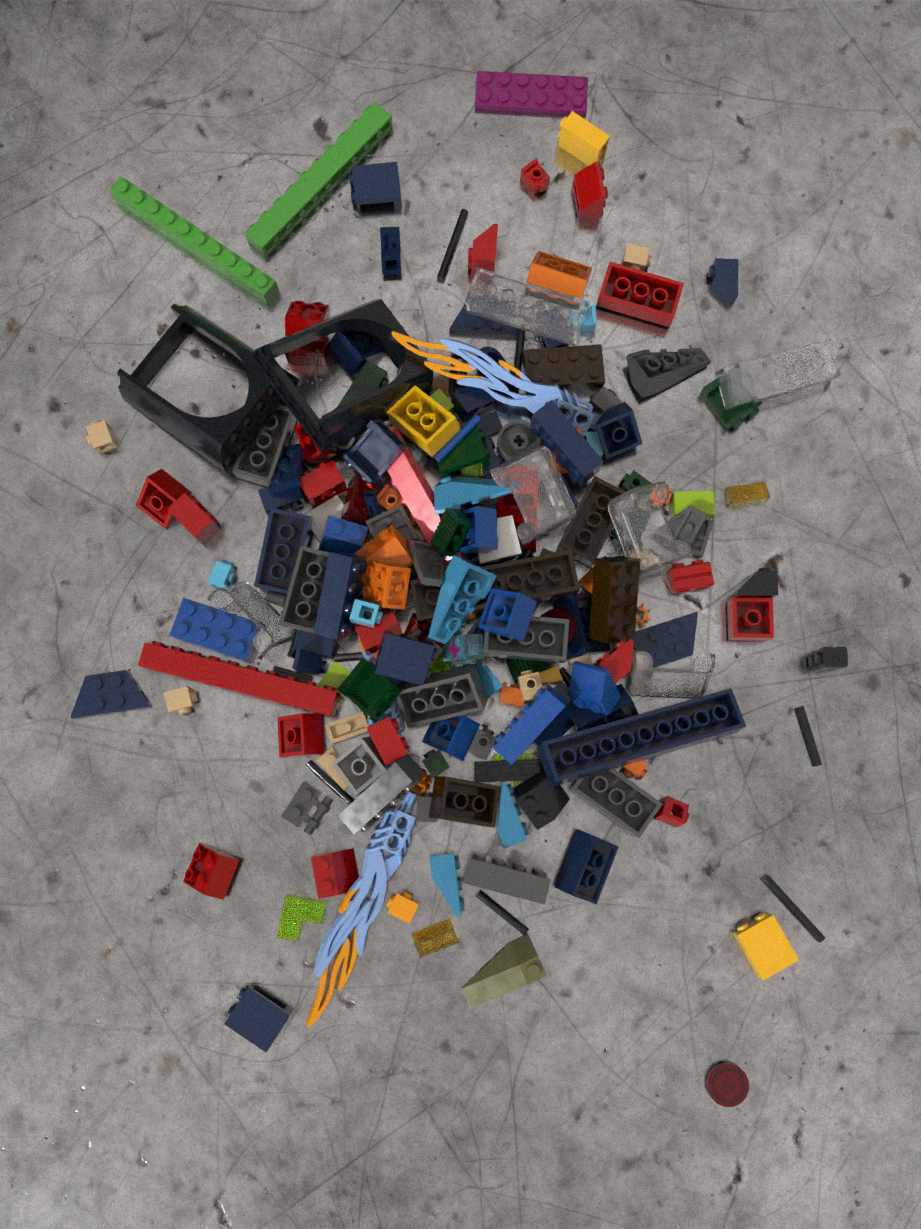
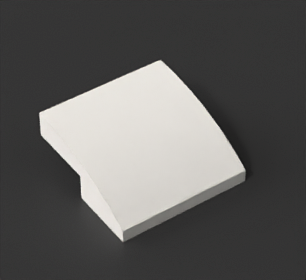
M338 495L304 514L313 516L311 529L319 542H321L328 515L353 522Z
M512 515L497 518L498 549L487 553H477L480 565L498 562L501 559L522 554Z

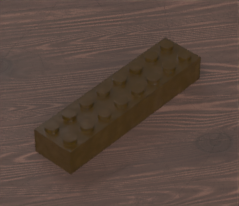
M572 550L481 567L497 575L491 589L522 593L536 602L578 594L580 590ZM419 579L411 580L410 585L418 624L432 622L441 586H426L421 584ZM490 591L484 599L480 598L475 604V610L471 614L484 611Z

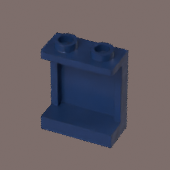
M397 162L352 166L353 174H349L350 186H354V191L351 192L352 204L356 203L357 210H361L360 205L394 202V207L402 206Z
M380 419L371 420L367 425L368 430L351 451L343 455L347 460V465L356 469L361 474L360 477L370 484L378 482L407 448Z
M384 629L373 668L374 673L424 685V681L428 680L431 668L428 667L430 660L433 661L435 658L436 648H434L433 642L428 641L427 643L403 637Z
M250 985L247 989L243 987L237 996L239 1002L235 1007L232 1005L227 1011L225 1017L228 1019L224 1025L264 1052H267L292 1014V1011L288 1008H281L254 990L253 985Z

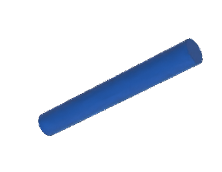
M475 414L434 456L435 460L440 463L481 421L480 417Z

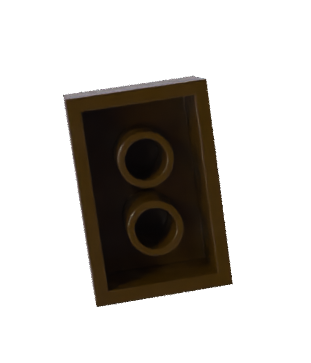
M435 776L429 818L495 828L501 786L446 776Z

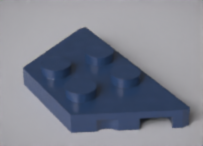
M469 296L451 325L449 334L517 339L519 322L508 298Z
M697 612L635 631V639H632L634 641L633 647L653 668L692 656L698 617Z
M127 670L88 675L84 678L71 713V719L151 708V706Z

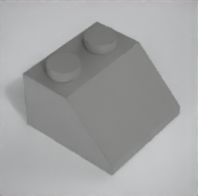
M370 736L361 738L331 763L355 796L365 791L391 767L390 763L385 765Z

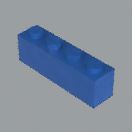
M549 684L545 688L540 687L534 694L535 699L531 704L527 702L520 710L522 714L518 718L514 716L507 724L509 728L505 733L501 731L494 739L496 743L493 749L511 765L566 706L567 699Z

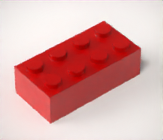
M610 261L596 306L670 327L684 283Z

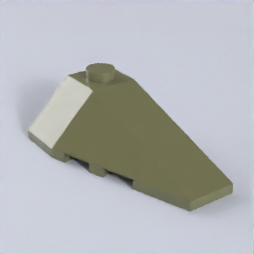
M526 934L509 942L461 989L469 1008H472L529 985L547 975L529 935Z

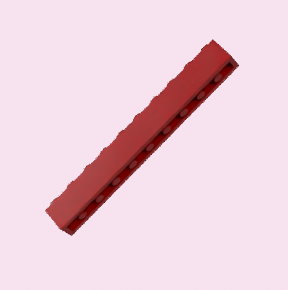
M152 641V644L144 643L138 666L335 717L341 695L335 691V687L324 685L323 688L316 687V682L305 680L304 683L297 682L296 677L289 675L281 678L277 676V672L266 670V673L258 672L259 668L250 665H247L246 668L239 667L240 663L231 660L223 663L220 662L221 658L211 655L207 659L201 657L202 653L191 650L189 654L182 652L183 648L171 646L170 649L165 648L163 643Z

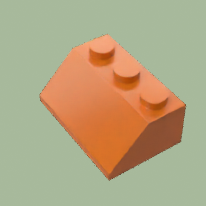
M538 251L531 263L526 285L534 290L547 291L552 296L560 295L566 297L571 302H581L592 267Z
M392 525L382 530L378 536L354 553L366 556L367 566L368 561L407 568L413 564L407 548L408 542L406 538ZM365 573L362 574L361 582H363V588L365 587L366 580Z

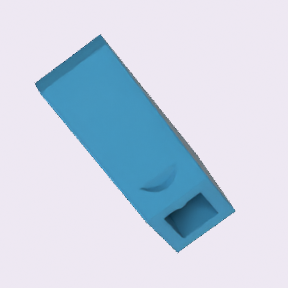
M506 781L502 782L500 787L496 830L504 849L526 841V835H529L526 824H521L519 816L522 813L518 803H513L512 796H514L512 786L511 784L507 785Z
M454 852L430 855L432 879L455 915L461 917V911H465L464 900L459 899L458 890H462L461 878H457L456 870L460 869L459 857H455Z

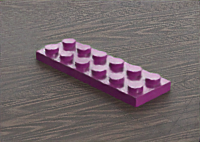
M477 71L475 109L570 115L573 111L578 115L586 116L588 77Z

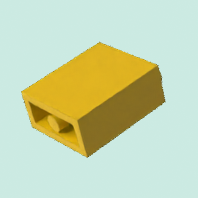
M572 111L560 123L561 130L558 134V146L588 166L598 161L600 164L606 156L610 136Z
M762 912L754 917L755 920L749 924L745 922L739 925L737 931L733 932L757 977L765 980L797 962L799 959L775 916Z

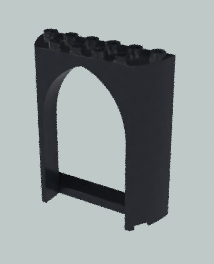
M382 299L369 301L261 346L250 356L321 453L367 431V425L371 420L380 419L383 423L390 420L387 411L414 385L428 396L433 385V370L424 364V361H428L427 358L413 353L393 337L392 331L406 336L409 335ZM354 330L373 334L398 367L396 378L389 384L324 414L321 419L318 418L275 360L280 355L335 332ZM409 343L414 348L419 349L415 344Z
M173 304L170 308L178 318L131 375L121 368L118 370L117 375L120 377L118 388L124 401L220 469L227 472L229 468L234 466L241 453L247 450L249 443L254 437L259 435L261 428L266 422L271 420L273 413L284 401L250 357L255 349L187 305L178 306ZM192 328L239 358L245 365L249 381L245 405L234 412L218 417H199L183 412L146 385ZM283 369L295 387H297L300 380Z

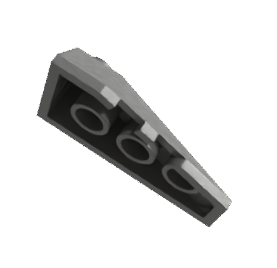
M701 348L679 349L677 352H667V349H660V352L641 350L628 354L626 357L631 384L642 398L668 388L711 363V360Z

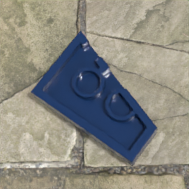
M300 443L289 445L285 448L284 455L277 464L278 468L271 477V482L267 488L271 494L302 485L300 475L303 474L301 464L305 460V455Z

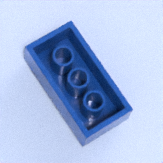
M183 598L169 636L250 663L263 625L259 622Z

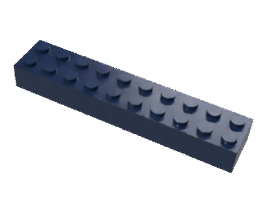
M732 688L543 741L537 749L549 785L554 787L734 734L745 728L746 724Z

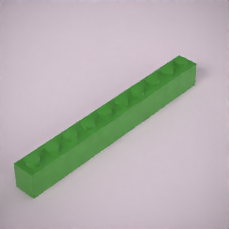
M376 102L368 106L363 114L351 123L350 128L346 132H342L338 136L337 141L333 145L328 146L324 154L320 158L315 159L311 167L307 171L302 172L298 180L293 185H290L280 198L273 202L272 207L268 211H264L260 215L259 220L247 228L245 236L248 243L265 257L352 166L393 126L392 116Z
M120 176L109 190L117 203L267 305L278 292L276 280L124 177Z

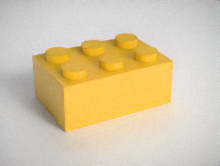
M415 385L387 411L392 425L397 426L399 431L431 457L460 431L456 417Z

